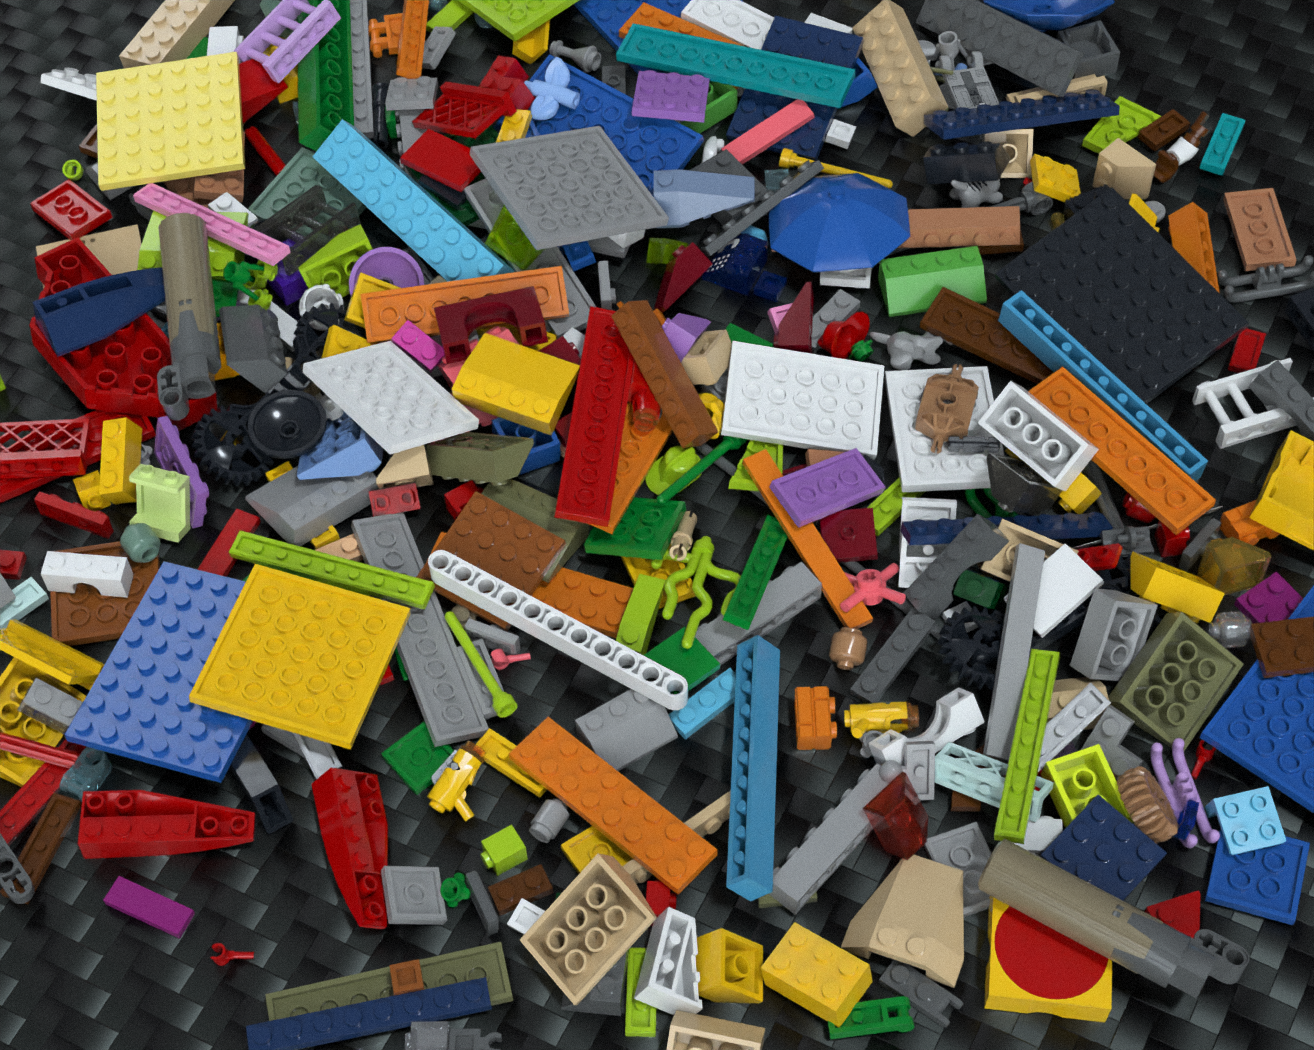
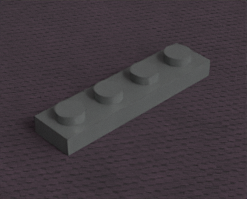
M912 607L850 688V694L866 704L877 703L936 626V621Z

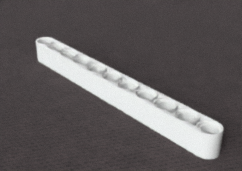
M437 550L429 556L428 565L431 579L437 585L670 710H680L687 705L688 684L681 675L447 551ZM508 603H515V604L510 605V606H507V605H506V604H508ZM531 615H537L535 618H529ZM556 627L561 628L560 630H556V631L551 630V629L556 628ZM584 640L582 643H576L575 641ZM603 652L608 653V655L600 656L598 654ZM625 665L633 666L629 669L622 668ZM648 678H655V679H656L655 681H651V682L646 681V679H648ZM671 691H680V692H681V693L675 694V695L670 694Z

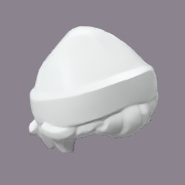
M329 284L317 285L307 289L299 302L301 317L305 311L309 312L313 306L318 309L322 303L326 308H328L330 303H333L335 309L338 310L340 305H343L341 294H336ZM317 320L309 323L313 329L318 331H326L328 329L327 326Z

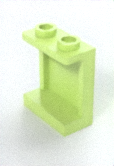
M140 464L129 476V481L136 483L137 514L130 520V525L145 523L152 528L159 538L179 543L190 530V476L179 474L176 471L156 468L152 465Z

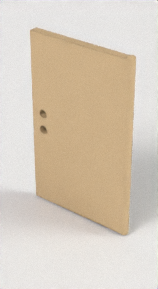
M138 225L79 238L112 275L137 270L139 250L142 244ZM70 239L36 246L37 256L70 241Z

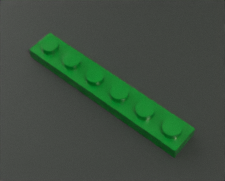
M767 515L723 617L724 621L746 630L750 628L788 537L775 517Z

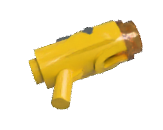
M889 701L872 704H850L849 710H844L845 727H850V731L855 738H861L865 732L872 730L885 733L890 729L898 733L912 731V728H919L918 705H911L910 702Z
M467 740L465 745H461L458 750H454L431 777L434 787L427 795L431 800L429 806L442 814L445 810L451 812L455 806L465 822L474 816V813L464 799L466 797V788L469 784L472 786L479 767L485 761L483 757L486 752L481 747Z

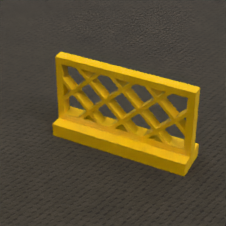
M11 619L7 628L0 629V650L69 685L79 684L90 690L105 665L16 619Z

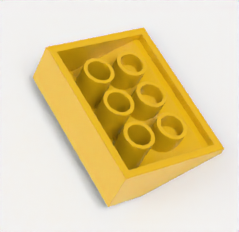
M484 333L461 367L451 390L454 398L463 405L552 436L578 376L580 365Z
M14 657L0 676V732L56 747L64 734L17 710L29 687L38 678L82 702L85 700L86 695L69 684ZM0 749V777L20 787L44 763V761Z

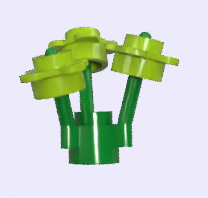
M258 260L257 264H249L244 261L240 264L234 261L229 262L224 268V279L232 282L234 288L241 290L249 296L248 305H260L265 310L270 307L273 296L268 294L267 289L263 288L266 287L268 279L269 281L275 279L278 271L277 264L272 266L261 260Z

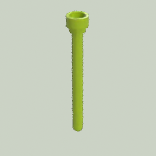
M451 611L447 612L444 616L445 620L493 696L492 707L496 714L501 718L511 715L518 706L513 696L502 691L456 615Z

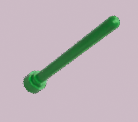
M724 436L723 442L659 494L657 502L661 505L668 502L729 449H739L746 443L747 439Z

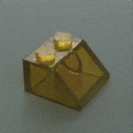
M1234 537L1223 540L1218 538L1206 545L1197 573L1199 577L1224 592V595L1253 588L1261 583L1271 560V555L1268 551Z

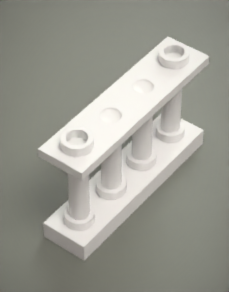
M1291 358L1279 360L1290 371L1293 362ZM1275 361L1268 365L1212 382L1206 381L1196 387L1192 402L1194 405L1207 402L1221 425L1216 438V443L1220 449L1297 425L1287 412L1277 406H1265L1268 410L1267 412L1254 414L1241 393L1243 390L1250 389L1249 385L1259 373ZM1231 395L1244 419L1230 421L1217 398Z

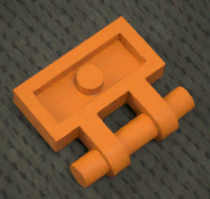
M403 13L384 15L385 22L378 23L376 19L369 20L368 31L369 37H371L369 45L375 58H380L382 50L386 48L389 49V55L398 54ZM386 33L387 37H380L381 34Z

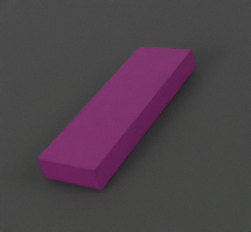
M118 876L103 899L106 905L179 939L195 915L193 909L121 876Z

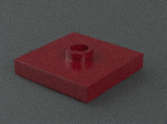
M873 508L840 510L820 519L821 536L838 563L878 559Z

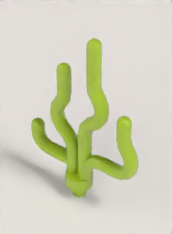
M703 536L694 543L691 553L687 552L685 559L678 561L687 563V566L669 575L664 585L667 601L662 616L664 619L669 620L673 617L678 602V592L675 585L680 581L690 578L695 573L692 590L702 604L689 618L682 640V646L685 649L692 647L700 621L709 615L712 609V599L703 588L706 574L717 579L730 581L736 587L741 577L740 574L734 571L721 569L712 564L711 559L715 549L711 543V538L708 536ZM667 549L663 559L652 560L651 566L654 569H659L664 560L676 561L678 555H675V558L672 559L669 554L670 549ZM735 589L730 591L723 601V605L721 608V614L723 616L725 615V612L734 594Z

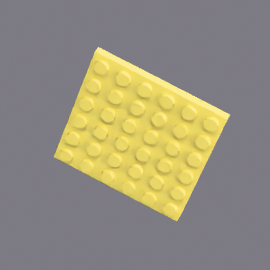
M237 52L96 73L98 185L101 191L245 169L239 57Z

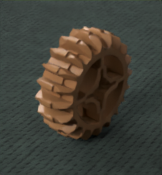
M1138 766L1125 771L1123 775L1118 777L1117 785L1121 799L1129 813V817L1132 818L1138 829L1156 844L1165 842L1172 838L1171 836L1177 834L1178 823L1174 815L1175 811L1172 809L1166 793L1163 792L1160 784L1151 775L1150 771L1142 766Z

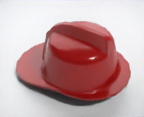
M856 312L846 321L830 322L825 328L823 335L819 338L818 345L830 353L831 357L846 359L852 351L851 347L865 339L870 326L868 315L864 312Z

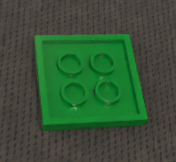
M634 497L613 534L596 527L592 528L584 544L586 553L662 560L671 543V538L686 512L685 502L669 500L661 505L657 502V499Z

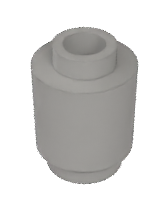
M558 799L545 800L532 819L529 832L536 839L544 843L554 839L569 818L567 806Z

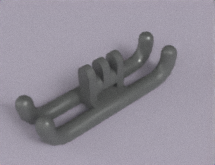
M1307 255L1297 266L1284 268V265L1281 263L1276 264L1275 268L1273 265H1269L1266 267V270L1264 267H1257L1256 273L1235 277H1227V272L1220 270L1217 274L1218 283L1225 287L1223 291L1224 298L1233 303L1302 292L1314 286V271L1311 272L1306 280L1281 285L1282 278L1294 277L1306 272L1312 266L1314 259L1311 255ZM1253 284L1255 290L1234 293L1233 287Z

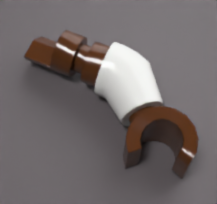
M1202 111L1190 127L1192 129L1190 133L1187 132L1184 137L1180 136L1167 151L1161 150L1158 152L1159 158L1155 162L1156 167L1153 175L1162 183L1167 182L1176 173L1179 165L1191 160L1199 151L1197 147L1201 143V137L1205 138L1209 133V130L1203 125L1210 115Z

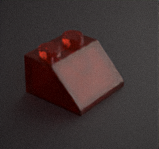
M901 772L864 806L863 810L885 851L908 860L927 842L928 815L907 774Z

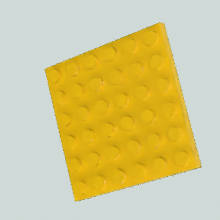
M255 564L189 695V700L191 703L351 750L410 617V608Z

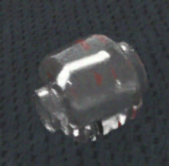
M1242 612L1218 613L1214 618V623L1209 624V635L1224 648L1243 647L1248 640H1251L1248 629L1252 622Z

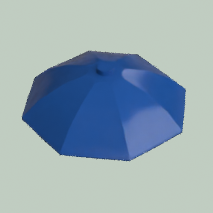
M983 0L986 5L1039 31L1068 28L1099 15L1115 2L1114 0Z
M859 173L812 177L769 211L770 247L812 272L872 268L910 238L907 200L904 196Z

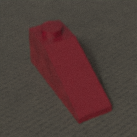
M694 242L686 247L681 244L672 252L671 255L674 258L666 266L654 310L659 309L662 313L666 311L712 265L710 260Z
M811 282L805 283L780 322L779 335H774V348L812 353L814 295Z

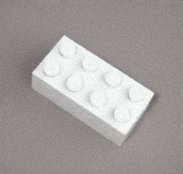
M1012 381L1008 383L978 422V424L1050 484L1063 491L1069 488L1099 450L1022 386Z

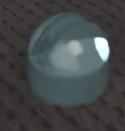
M430 0L428 8L439 12L444 8L442 4H447V0Z

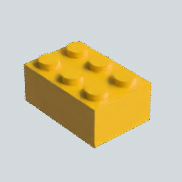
M795 922L761 967L766 986L824 1020L832 1022L836 1027H841L855 1004L859 1002L873 982L870 964Z

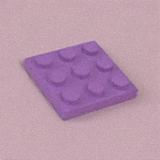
M652 70L639 71L632 106V116L704 123L710 78L697 74L689 76L680 75L675 72L667 74L656 73Z

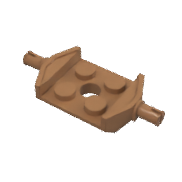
M957 364L953 365L952 372L949 375L934 374L926 382L916 418L915 429L933 439L930 448L933 453H935L936 447L937 454L941 453L943 442H947L949 436H959V439H963V436H968V429L975 401L978 397L979 387L973 380L962 378L963 367L959 365L958 370ZM944 400H950V401H953L954 403L945 404V403H943V401H944Z

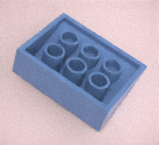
M344 412L341 417L334 421L328 418L326 431L321 441L313 449L300 455L297 477L299 480L358 476L366 471L372 472L382 463L383 448Z

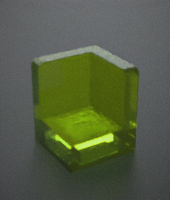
M650 238L647 263L668 264L674 258L671 255L672 252L681 244L686 247L688 243L667 238Z

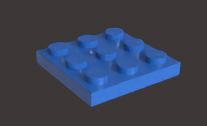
M1220 827V838L1216 844L1205 901L1293 925L1296 920L1310 843L1285 836L1286 842L1283 844L1232 856L1229 854Z

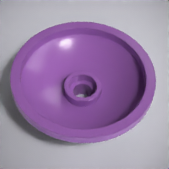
M379 247L363 254L354 264L349 277V292L351 296L360 272L382 281L387 280L390 284L400 288L424 285L423 273L418 263L408 253L393 247Z

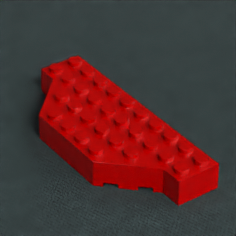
M79 237L34 257L38 279L44 284V289L41 291L39 299L82 283L112 275ZM147 313L109 337L61 356L56 355L36 323L35 315L32 317L30 331L34 347L88 409L159 418L167 416L159 401L157 374L163 367L172 365L169 338ZM216 393L206 398H188L189 413L181 420L174 421L170 419L172 425H176L178 431L201 420L204 414L208 415L212 408L217 411Z

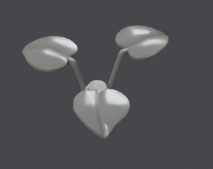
M952 31L941 33L936 47L929 41H918L929 66L931 61L937 59L939 52L941 56L948 55L950 57L952 71L955 70L954 58L959 50L966 60L972 57V51L962 47L957 34ZM983 58V65H989L993 63ZM944 83L939 88L948 108L955 110L956 107L946 83Z

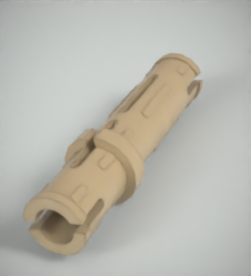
M690 511L685 512L677 531L671 538L672 547L669 554L672 559L675 558V555H678L676 561L685 559L687 551L691 548L693 542L692 533L697 523V516L693 513L689 517Z

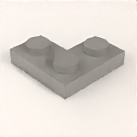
M1110 705L1106 708L1081 750L1099 744L1113 775H1115V779L1118 780V777L1123 775L1125 771L1141 766L1144 761L1120 745L1135 721Z

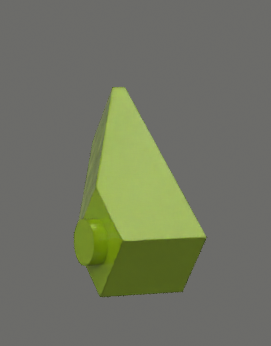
M643 574L638 576L616 638L617 642L641 655H645L647 652L666 581Z

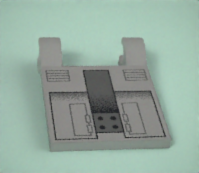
M980 51L972 52V57L967 59L969 69L954 70L953 75L942 74L956 108H977L980 103L991 106L999 105L984 69L983 56ZM948 55L940 56V61L935 63V68L952 70L950 57Z

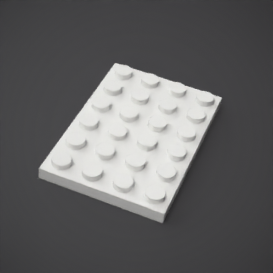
M392 341L303 363V373L389 454L399 453L400 451L478 429L479 419Z
M733 341L721 435L804 449L847 452L857 448L862 456L866 454L875 460L878 448L884 366Z
M987 366L963 367L962 378L973 380L979 387L978 397L975 401L968 429V436L985 437V439L994 437L978 424L979 420L994 403ZM952 368L885 371V384L902 492L1001 488L1009 486V476L1001 442L999 452L988 453V450H984V453L963 452V449H959V452H950L947 448V442L944 441L941 453L937 454V447L935 453L930 450L933 439L915 429L916 418L927 379L934 374L949 375L952 372ZM944 400V401H943V403H945V404L954 403L953 401H950V400Z

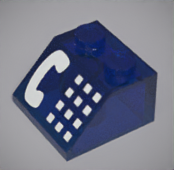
M742 234L733 238L715 253L711 260L712 265L703 273L702 279L747 295L767 262L768 241L748 234Z

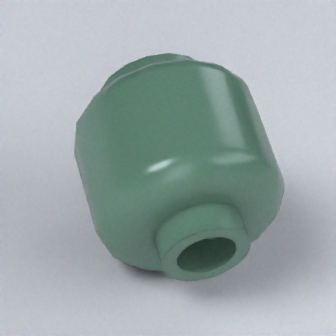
M145 523L127 526L120 538L122 549L134 562H150L159 553L161 545L159 537Z

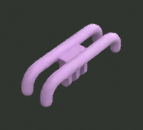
M1176 738L1172 744L1173 760L1178 771L1173 785H1171L1162 759L1163 747L1160 743H1154L1150 751L1152 767L1163 792L1166 793V797L1175 811L1174 815L1178 823L1177 834L1181 843L1187 848H1193L1198 842L1197 837L1194 834H1190L1182 812L1191 810L1194 813L1203 838L1209 843H1216L1220 838V833L1216 829L1211 828L1185 760L1184 740Z

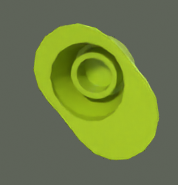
M674 446L664 456L654 462L646 476V485L650 491L659 495L701 459L695 454L693 447L682 449L681 446ZM702 473L698 475L694 480H692L687 486L696 481L702 475Z

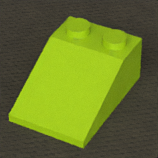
M360 224L338 234L298 267L308 289L317 285L329 284L336 294L339 293L344 297L350 294L349 277L354 264L363 254L372 250V246Z

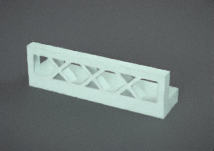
M948 742L935 756L934 782L999 808L1005 778L1001 776L1006 775L1008 764ZM951 753L962 758H953L949 754ZM976 765H982L987 768L981 769L976 767ZM1037 776L1035 786L1041 789L1040 791L1034 790L1029 820L1033 822L1040 818L1043 800L1053 789L1054 783Z

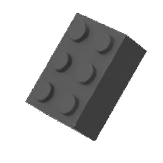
M727 149L689 170L754 177ZM755 178L754 202L729 211L722 210L712 215L722 225L733 218L736 221L743 216L741 214L743 209L750 204L756 206L760 203L759 197L768 190Z

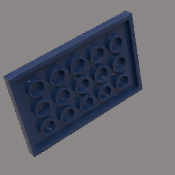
M775 16L761 50L853 69L864 39L861 36ZM745 88L726 133L727 139L735 140L797 99ZM804 101L814 113L815 118L766 150L782 153L783 148L793 150V153H796L798 157L817 161L837 108Z

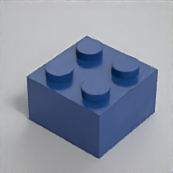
M500 417L492 420V434L533 438L534 445L519 475L560 461V441L554 431L551 436Z

